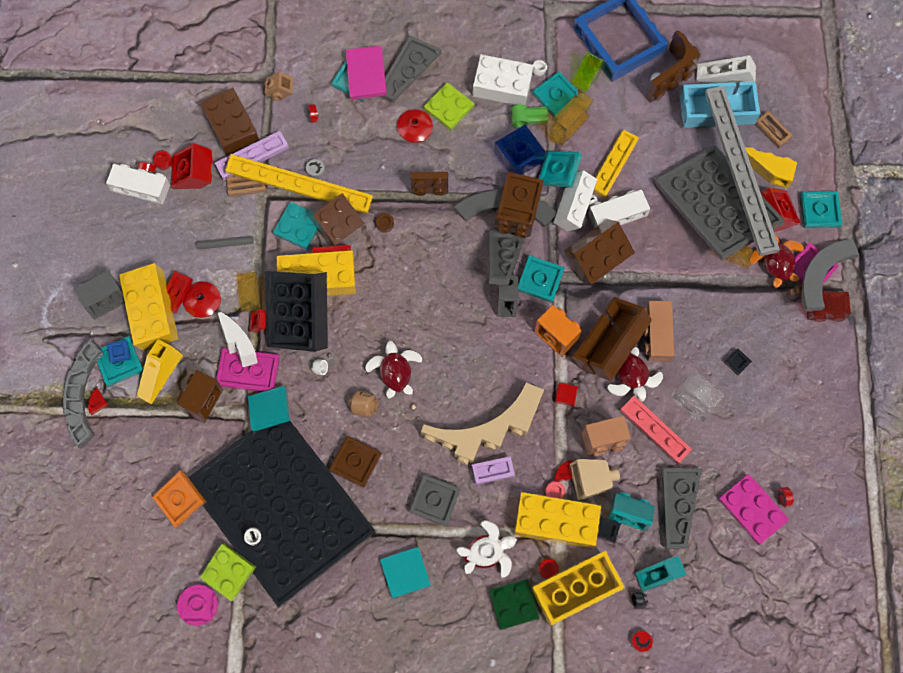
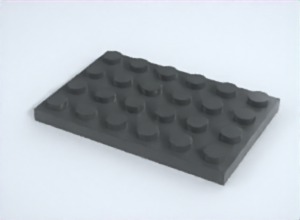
M716 145L655 180V185L721 261L754 242L727 158ZM762 196L772 228L775 230L784 224V219Z

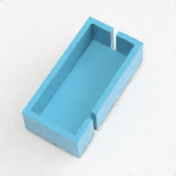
M756 81L739 82L734 94L732 93L736 87V82L683 85L679 95L681 110H683V128L716 126L705 92L706 89L721 86L725 88L737 125L755 124L760 116Z

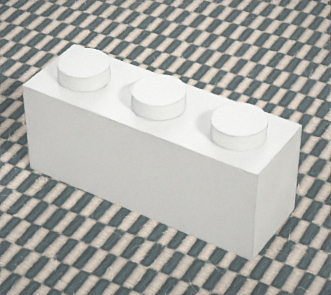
M113 164L106 182L112 192L162 205L170 187L166 176L163 174H151L146 170L132 169L125 164Z
M584 170L576 173L572 187L565 188L553 222L554 224L566 231L581 228L597 182L595 177Z
M632 190L624 196H614L606 202L594 203L589 209L588 216L594 229L607 219L619 221L620 225L648 216L650 207L642 190Z

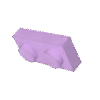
M511 456L472 465L476 485L515 477Z

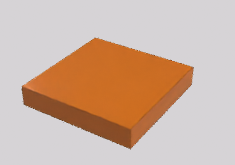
M179 471L152 496L175 528L179 527L206 502L184 471Z

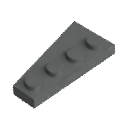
M409 36L385 77L387 96L379 97L394 103L442 53V49Z
M489 230V284L509 285L526 238L517 237L509 232L508 234H502L498 231Z
M703 468L662 469L666 549H686L688 546L692 517Z

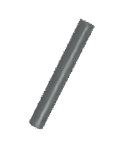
M251 236L197 242V249L254 244V238Z

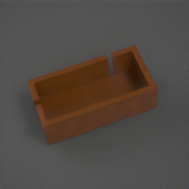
M613 297L605 309L613 325L606 314H602L573 356L581 370L593 375L596 374L598 377L608 381L613 380L652 321L644 307Z

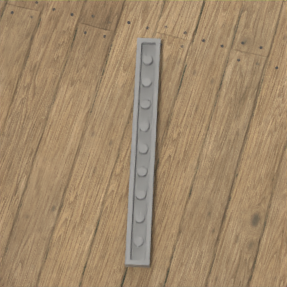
M721 86L706 89L705 95L759 256L778 253L780 249L725 88Z

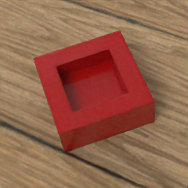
M259 309L251 313L249 332L257 333L265 329L266 310Z
M559 383L555 403L574 407L578 386Z

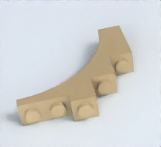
M526 383L516 401L494 420L474 428L461 430L439 429L424 424L421 436L427 442L434 443L436 441L441 443L442 447L452 451L456 449L454 457L457 458L459 463L464 465L470 463L473 465L481 443L484 444L485 448L495 451V449L500 450L508 429L511 430L512 434L519 437L527 435L544 389Z

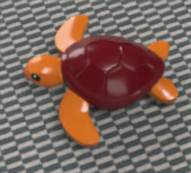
M775 234L780 249L778 253L759 256L758 251L755 250L749 258V263L754 265L759 260L764 259L766 270L775 277L773 286L778 288L782 281H787L788 279L796 283L799 281L798 275L793 273L795 257L792 251L802 252L804 246L792 240L780 244Z

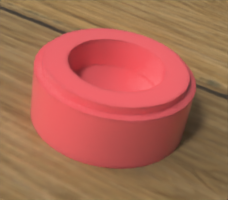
M551 482L545 489V495L547 497L563 499L565 487L560 482Z

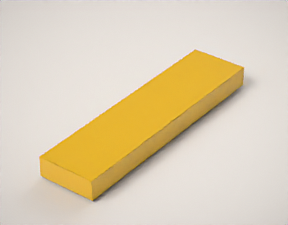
M625 130L621 132L596 176L597 182L593 190L594 193L606 198L637 144L639 137Z

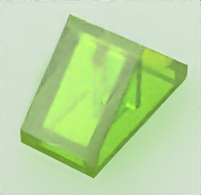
M587 52L571 84L587 92L599 76L603 60Z

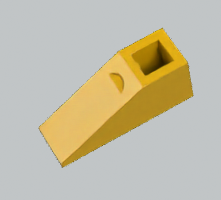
M745 147L754 171L770 184L789 188L794 178L797 166L796 161L788 157L775 156L770 152L757 151L752 147Z
M157 339L147 355L137 397L152 404L183 355L171 345Z

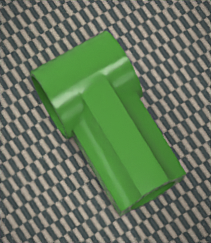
M519 104L511 108L512 125L514 128H524L529 124H544L548 122L547 107L527 108L526 105Z

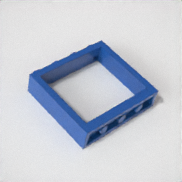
M609 0L581 15L574 21L573 29L611 82L664 54L668 45L666 38L659 33L656 24L651 22L646 11L639 6L637 0ZM625 4L654 43V46L617 66L587 24Z

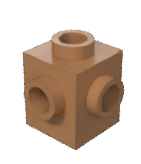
M280 71L266 78L265 95L275 101H281L292 95L294 78Z

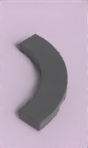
M503 190L487 191L468 197L455 205L454 210L467 222L472 217L487 212V210L499 209ZM539 200L535 220L545 227L555 219L557 212Z
M853 239L839 241L827 246L809 263L802 279L801 297L804 311L824 309L825 305L822 296L824 278L833 265L858 257L859 253Z
M89 339L77 354L76 361L68 372L63 396V408L68 423V431L76 446L81 449L95 436L86 417L84 397L90 373L104 354L93 339Z

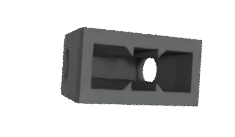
M514 271L509 285H498L497 317H516L518 276L514 275Z

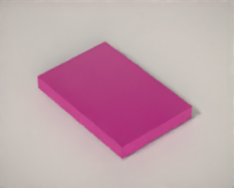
M382 46L346 50L351 100L387 96Z
M222 348L216 380H218L221 387L259 392L274 389L280 355L256 352L258 363L242 367L238 352L230 354L228 348Z

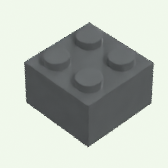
M109 270L98 273L95 278L84 281L74 288L83 307L94 320L125 304L123 291Z

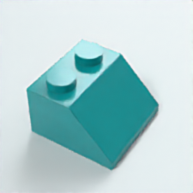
M616 493L613 497L607 519L646 532L652 526L655 506L651 505V502L648 500H635L627 493Z

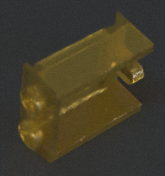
M579 88L577 89V94L561 109L554 119H551L548 136L552 142L563 146L590 117L586 112L590 109V105L594 100Z

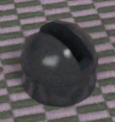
M633 592L631 597L633 607L635 609L645 607L648 601H645L647 595L643 592Z

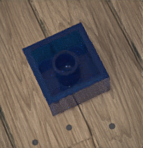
M526 124L499 139L494 145V153L507 171L523 175L545 161L546 151Z

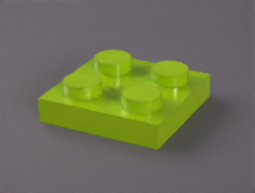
M447 82L424 106V111L448 130L452 131L474 108L475 103Z
M224 543L221 544L200 578L228 600L234 601L256 566Z

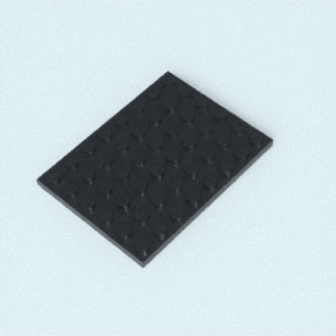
M291 421L254 432L251 430L188 477L206 502L203 504V507L237 553L256 566L252 573L278 608L286 604L376 533V530ZM249 528H257L261 533V539L255 545L248 544L244 539L245 532ZM250 531L252 539L256 540L254 531Z

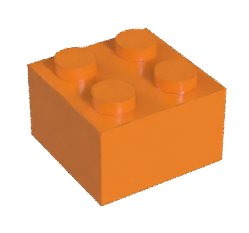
M552 305L537 320L534 333L557 354L563 357L578 342L582 330H580L577 322L574 320L570 321L566 317L565 312L561 308H556Z

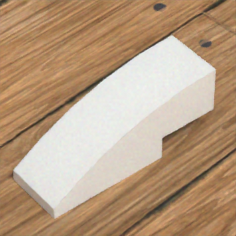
M219 312L218 318L229 353L238 352L242 367L258 363L256 352L246 333L231 318Z

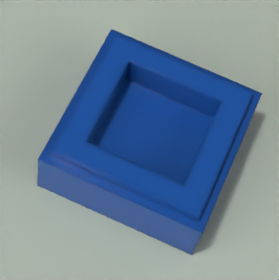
M127 340L107 344L111 364L131 360Z

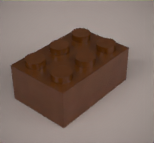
M230 88L200 102L204 114L226 156L259 141L257 131L234 88Z
M610 219L604 221L564 250L581 282L590 285L635 253L619 221Z

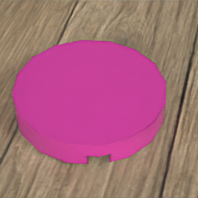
M200 584L191 585L180 594L177 602L179 616L184 622L193 626L205 625L212 621L219 607L218 597L215 592L209 587Z

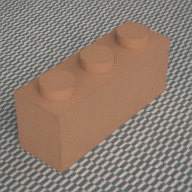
M649 301L647 306L644 307L652 319L644 332V337H647V344L644 347L645 355H648V361L671 362L674 358L672 301Z

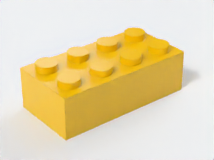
M353 251L277 256V271L327 272V296L356 294Z
M153 263L119 274L134 346L144 351L152 348L157 339L165 343L179 340L173 312L170 308L171 302L166 289L167 284L164 270Z
M521 492L514 536L593 549L597 541L601 506Z
M604 551L532 587L531 590L549 626H552L623 590L625 587L607 552Z

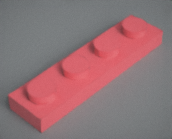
M635 396L621 408L620 411L677 464L692 450Z

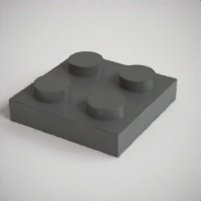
M424 475L410 513L447 527L461 489Z

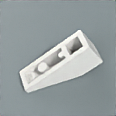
M751 56L697 64V81L736 82L738 85L739 82H754L756 80V65Z

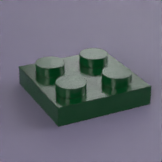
M528 579L489 590L500 630L540 619Z

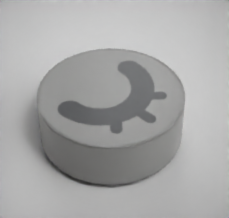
M312 159L307 163L306 171L310 177L320 178L325 172V167L321 160Z

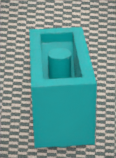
M679 556L666 559L635 573L642 592L687 575Z

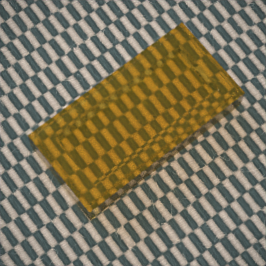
M256 272L237 274L241 312L261 309Z

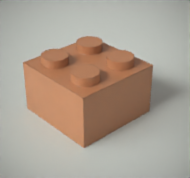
M624 416L586 425L581 434L587 455H593L594 458L605 455L607 451L612 450L615 453L624 450V447L627 446L631 439Z

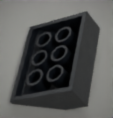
M265 271L267 347L312 352L327 349V272Z

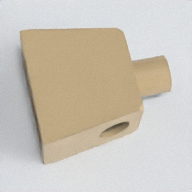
M577 459L570 464L578 501L612 489V481L620 479L618 469L609 470L606 460Z

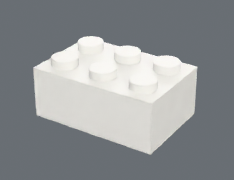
M480 55L473 85V97L513 105H526L534 65Z

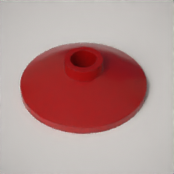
M411 109L399 117L397 130L404 140L418 143L426 140L431 135L433 121L426 112L419 109Z
M197 282L190 286L183 300L185 310L193 317L206 318L218 310L221 304V295L213 284ZM203 295L204 298L202 300H198V296Z

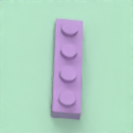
M278 131L233 155L261 163L289 149V146L281 131ZM230 155L215 162V166L223 180L234 176L225 172Z

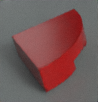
M98 388L91 393L88 411L90 415H94L108 406L107 401Z
M572 460L565 461L557 469L555 474L556 482L573 480L570 464L573 462Z

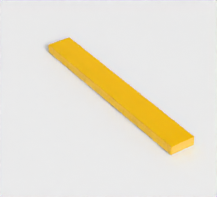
M233 154L230 155L225 172L327 203L343 193L355 211L368 214L373 195Z

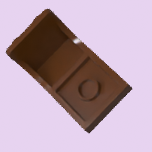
M679 30L674 32L669 46L670 52L676 57L678 62L651 81L646 96L650 103L654 100H660L668 90H674L681 81H687L696 69L701 54L698 48L693 46L688 41L686 35Z
M508 172L498 213L495 215L494 229L502 234L513 233L520 238L531 237L544 180Z

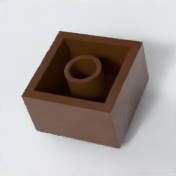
M343 193L309 217L330 246L337 245L365 224Z
M196 370L194 374L189 376L186 389L178 395L177 406L184 414L205 424L221 396L223 388L218 380Z

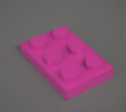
M747 474L718 499L758 546L790 520L750 474Z

